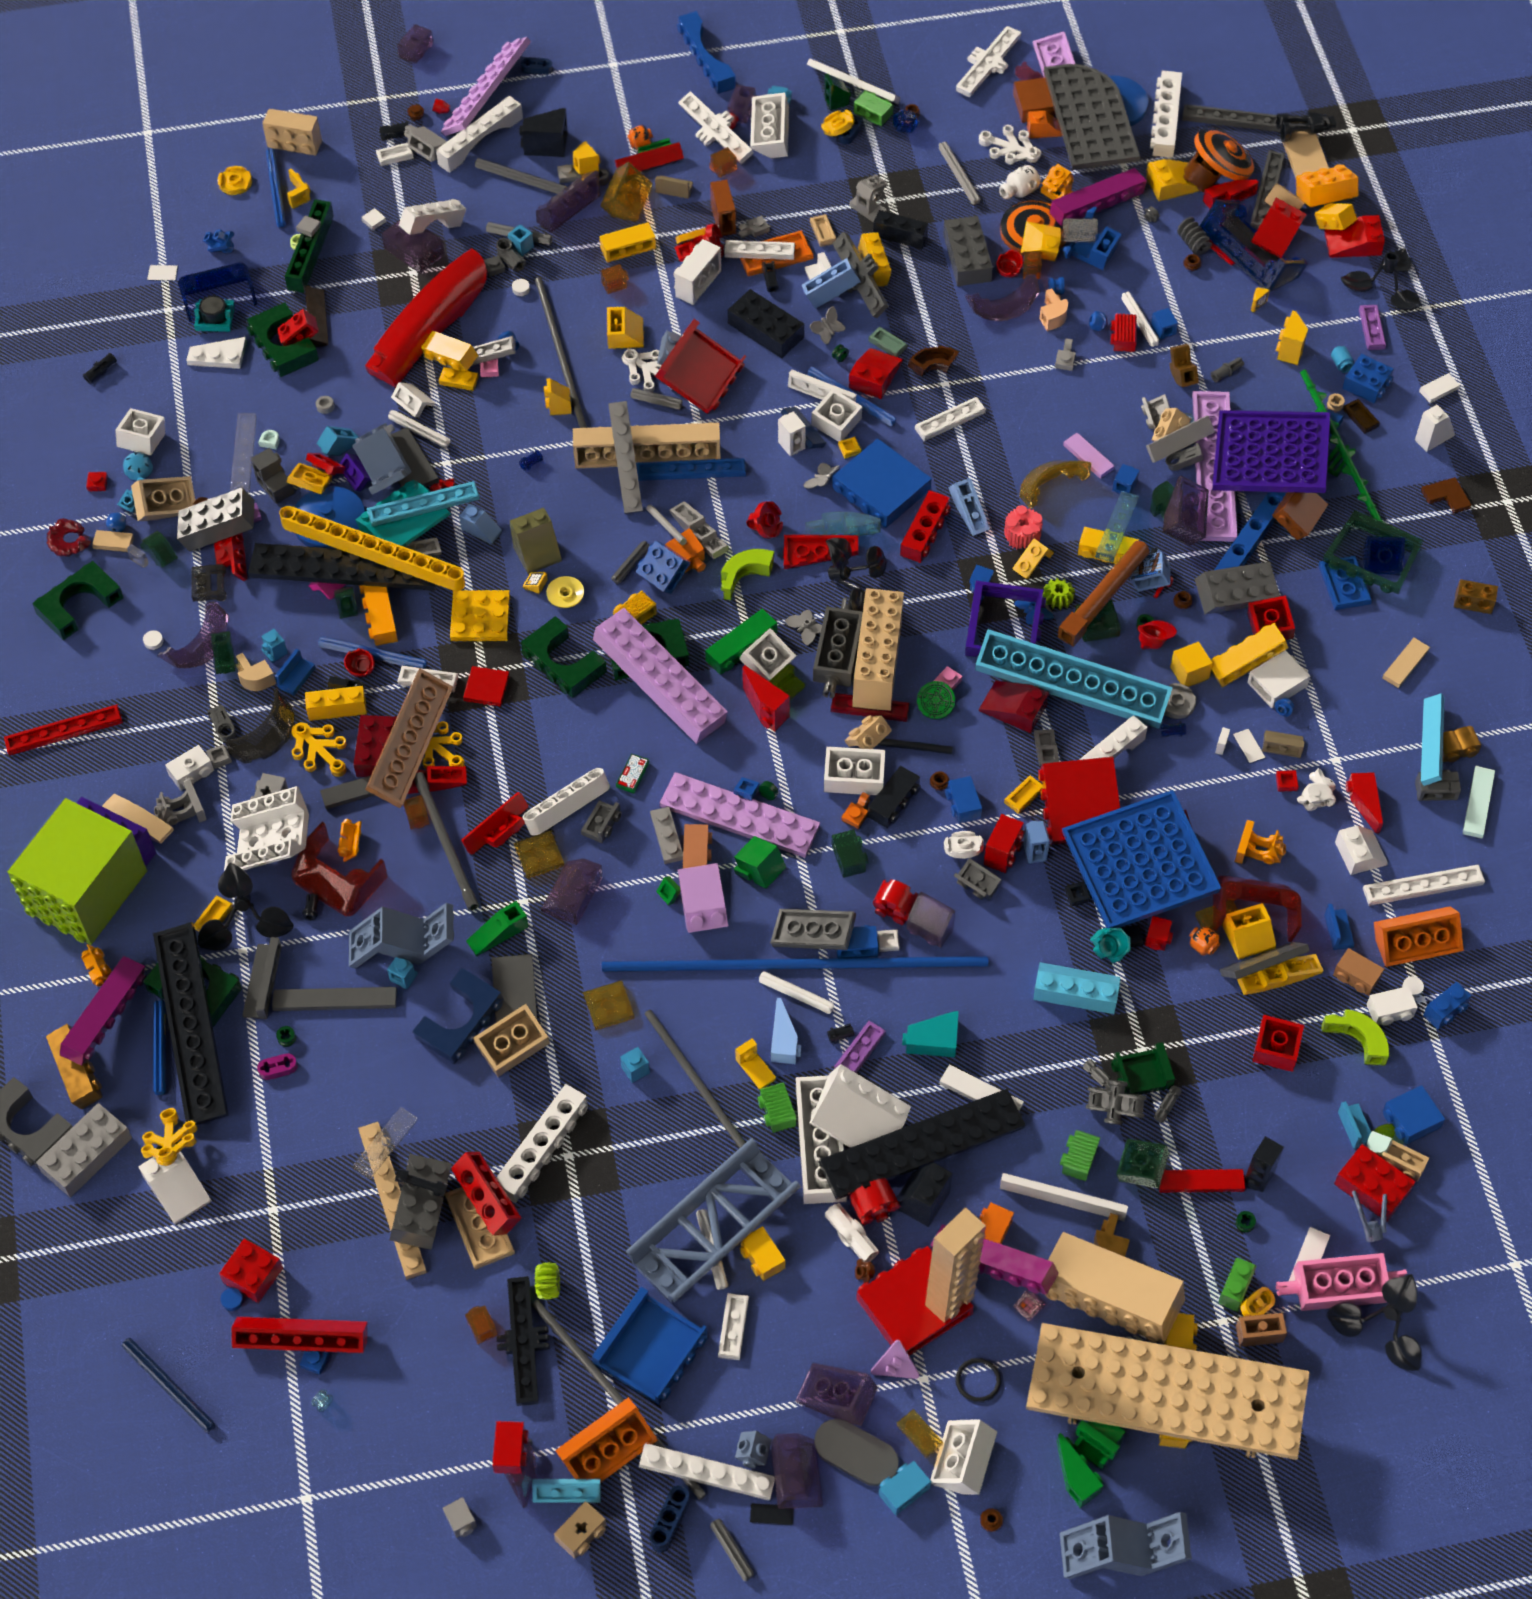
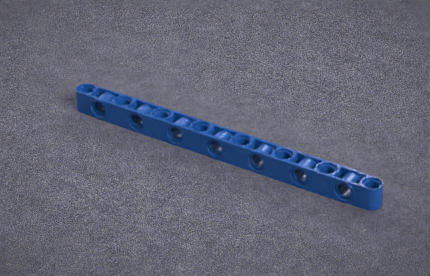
M1327 408L1326 410L1330 412L1332 421L1339 423L1340 427L1344 416ZM1287 492L1267 493L1214 570L1244 566L1276 521L1272 514Z

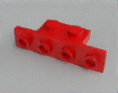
M242 533L215 542L216 567L222 570L231 565L233 575L242 581L247 580Z
M517 792L462 838L461 841L469 854L473 855L485 844L495 848L503 845L510 836L517 833L525 825L523 818L519 817V815L529 806L522 793Z

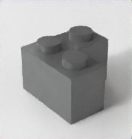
M268 448L251 458L256 481L276 504L294 494L293 485L287 483L288 476L285 475L284 469L280 464L282 460L278 453H274Z

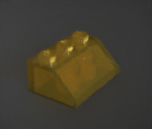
M628 162L615 170L600 206L612 217L636 222L653 183Z

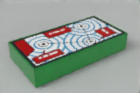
M631 753L616 783V788L634 794L650 763L649 759Z

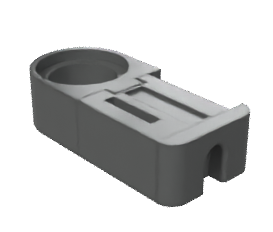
M1196 443V446L1183 451L1179 450L1167 456L1165 461L1170 470L1177 471L1203 461L1204 456L1199 444ZM1173 459H1179L1176 464H1170Z
M219 705L208 710V717L211 718L219 739L223 742L234 740L236 731L224 706ZM225 729L232 730L227 736L221 734Z

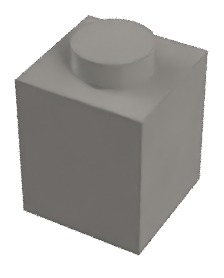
M463 1497L443 1507L444 1514L456 1538L470 1535L474 1528L477 1527Z

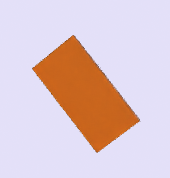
M801 230L764 240V242L795 243L794 260L740 258V261L749 277L763 273L762 262L771 263V261H774L775 269L812 260L814 255Z

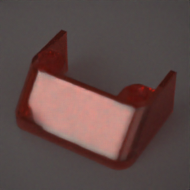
M321 822L307 837L306 848L298 853L291 877L294 884L309 894H317L320 901L340 914L352 916L388 877L384 860L380 859L369 873L362 869H353L345 877L316 858L320 854L321 848L329 840L326 825L324 822Z
M1225 875L1217 878L1221 890L1213 895L1214 931L1218 930L1226 917V900L1235 901L1241 899L1281 905L1287 908L1288 942L1293 941L1302 927L1301 897L1296 891L1287 885Z

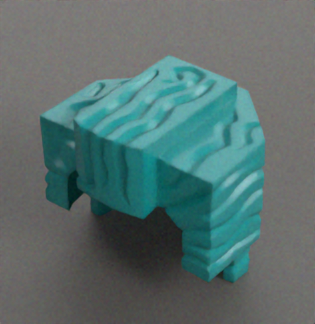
M1121 928L1100 929L1090 939L1095 945L1093 948L1095 954L1100 959L1107 957L1112 963L1121 961L1131 950L1130 937Z

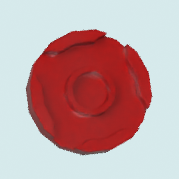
M717 224L706 225L705 235L697 236L691 242L694 248L695 245L704 239L721 247V257L724 255V244H720V238L723 237Z
M772 501L761 502L756 507L755 512L749 515L746 524L749 528L757 530L763 538L777 537L783 526V522H780L779 515H782L781 510Z

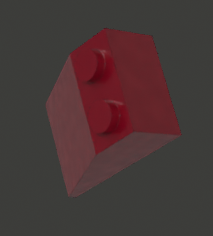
M995 680L979 711L1028 733H1032L1047 706L1049 692L1029 684Z

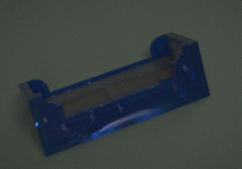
M1216 200L1200 224L1202 231H1205L1210 240L1261 288L1268 289L1271 292L1300 277L1308 265L1302 257L1296 256L1291 260H1288L1285 256L1279 258L1251 242L1256 230L1245 220L1248 215V209L1240 200Z

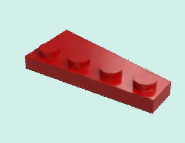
M784 535V569L830 561V551L826 540L831 538L846 539L852 549L851 556L858 555V535Z

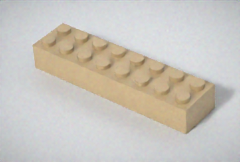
M719 423L630 426L636 462L721 459ZM612 427L573 428L575 468L618 467Z
M966 1207L934 1237L925 1306L944 1323L949 1318L951 1320L955 1318L960 1312L959 1308L964 1303L966 1305L969 1304L975 1297L974 1292L978 1280L977 1274L979 1273L978 1268L981 1263L980 1257L984 1246L983 1239L985 1238L986 1225Z

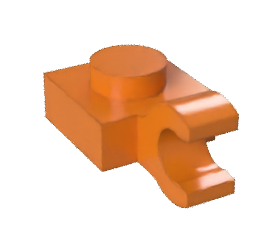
M863 792L857 804L851 802L841 817L842 821L859 829L868 816V810L865 808L870 802V795Z

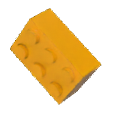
M1336 165L1329 169L1321 168L1316 172H1304L1302 175L1296 176V195L1309 207L1358 197V176L1344 165Z

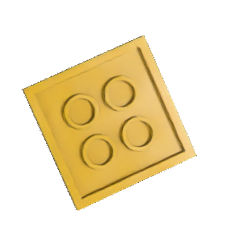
M453 591L450 640L507 641L510 591Z

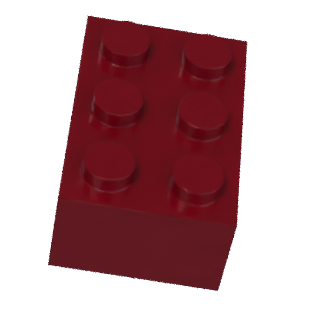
M360 715L353 764L356 777L372 775L397 716Z

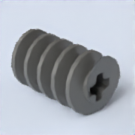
M1188 217L1181 222L1177 229L1178 235L1185 241L1193 254L1197 256L1205 254L1212 246V243L1209 242V236L1206 235L1205 231H1202V228L1195 222L1193 217Z

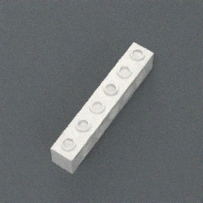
M1162 71L1161 77L1157 78L1156 87L1159 89H1156L1155 99L1158 101H1155L1154 112H1157V114L1154 113L1153 124H1156V126H1152L1151 136H1154V138H1151L1150 148L1153 149L1152 156L1173 158L1182 72Z
M567 1084L564 1085L496 1177L509 1199L514 1203L519 1198L525 1196L528 1185L531 1181L534 1182L538 1178L542 1166L550 1162L553 1151L561 1147L564 1142V1136L567 1132H571L574 1129L578 1117L583 1116L588 1109L587 1097ZM566 1109L571 1110L570 1113H567V1114L562 1113L563 1110H566ZM552 1126H559L556 1130L550 1129ZM540 1142H547L545 1146H538ZM529 1158L535 1159L532 1163L525 1162ZM516 1175H523L521 1179H514Z

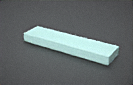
M1475 766L1462 833L1464 835L1483 838L1495 770Z

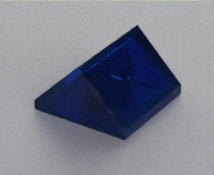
M1367 536L1363 548L1364 573L1403 575L1405 537Z

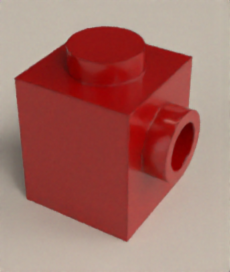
M1152 916L1145 946L1153 950L1165 951L1166 944H1171L1173 933L1170 932L1172 921Z

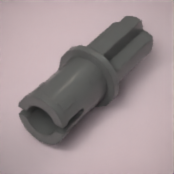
M1239 357L1229 363H1223L1220 368L1210 373L1212 380L1218 382L1226 376H1231L1235 370L1244 366L1242 358Z

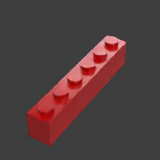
M237 1317L231 1327L232 1348L363 1353L368 1342V1325L364 1321Z

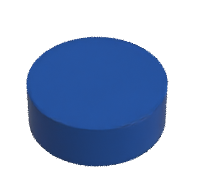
M228 1288L221 1294L220 1301L226 1310L235 1311L242 1306L243 1296L238 1289Z

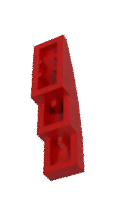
M427 766L426 770L417 771V773H424L430 792L467 785L466 766ZM414 780L408 794L419 793Z

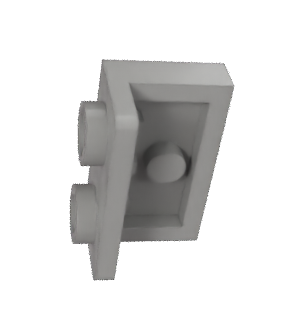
M1165 394L1151 401H1148L1146 397L1142 398L1144 405H1141L1145 416H1148L1146 423L1149 429L1155 430L1161 419V414L1165 409L1171 408Z

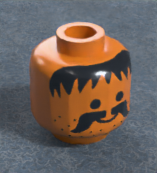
M639 125L630 129L627 137L631 147H635L637 150L639 147L651 144L653 135L650 128L646 129L644 125Z
M1208 926L1195 927L1189 935L1191 937L1190 946L1202 956L1212 955L1220 946L1219 935Z

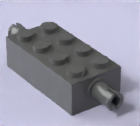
M847 598L842 599L841 608L826 606L813 667V681L825 683L823 696L828 698L829 691L830 698L835 697L836 685L851 687L863 612L851 610L850 598L848 604L846 603Z

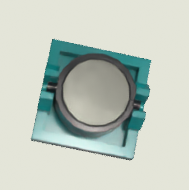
M216 295L199 299V303L195 304L196 309H194L195 331L231 332L235 309L234 300H224Z

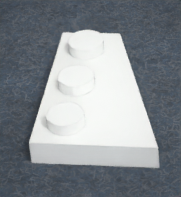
M246 337L192 346L189 349L187 364L191 366L240 369L247 343Z

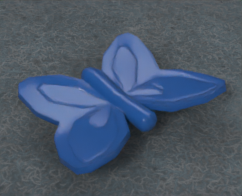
M1015 601V606L1024 609V613H1027L1026 623L1028 625L1033 624L1036 602ZM1041 608L1040 613L1044 614L1043 620L1054 618L1049 610Z

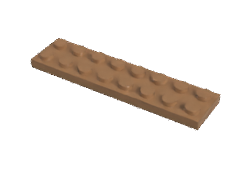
M421 668L417 671L365 788L366 791L401 808L453 686Z

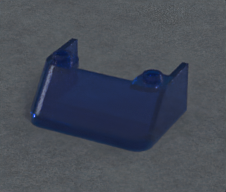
M234 263L182 276L178 280V286L188 321L191 322L192 318L186 295L242 281H247L254 306L258 305L246 264Z

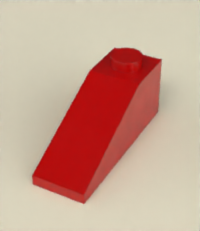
M1375 772L1351 773L1349 781H1346V792L1350 794L1351 802L1373 831L1380 833L1383 819Z

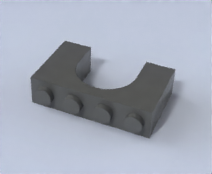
M13 1077L0 1090V1141L3 1142L5 1140L13 1153L16 1155L20 1153L23 1155L22 1159L30 1167L34 1165L39 1169L36 1162L73 1126L57 1113L35 1133L20 1135L11 1130V1123L14 1116L33 1098L29 1089Z

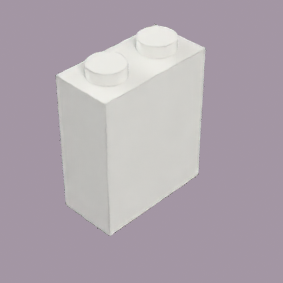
M1285 650L1250 671L1247 683L1271 708H1274L1278 699L1290 698L1306 688L1310 675L1305 668H1302L1297 663L1295 657Z

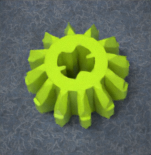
M1057 577L1055 581L1050 580L1048 584H1045L1043 597L1046 598V605H1052V609L1058 607L1061 610L1063 606L1068 608L1070 603L1074 601L1075 590L1072 588V583H1066V579L1059 581Z
M549 1262L537 1265L534 1280L538 1298L544 1300L557 1298L560 1294V1275L557 1264Z

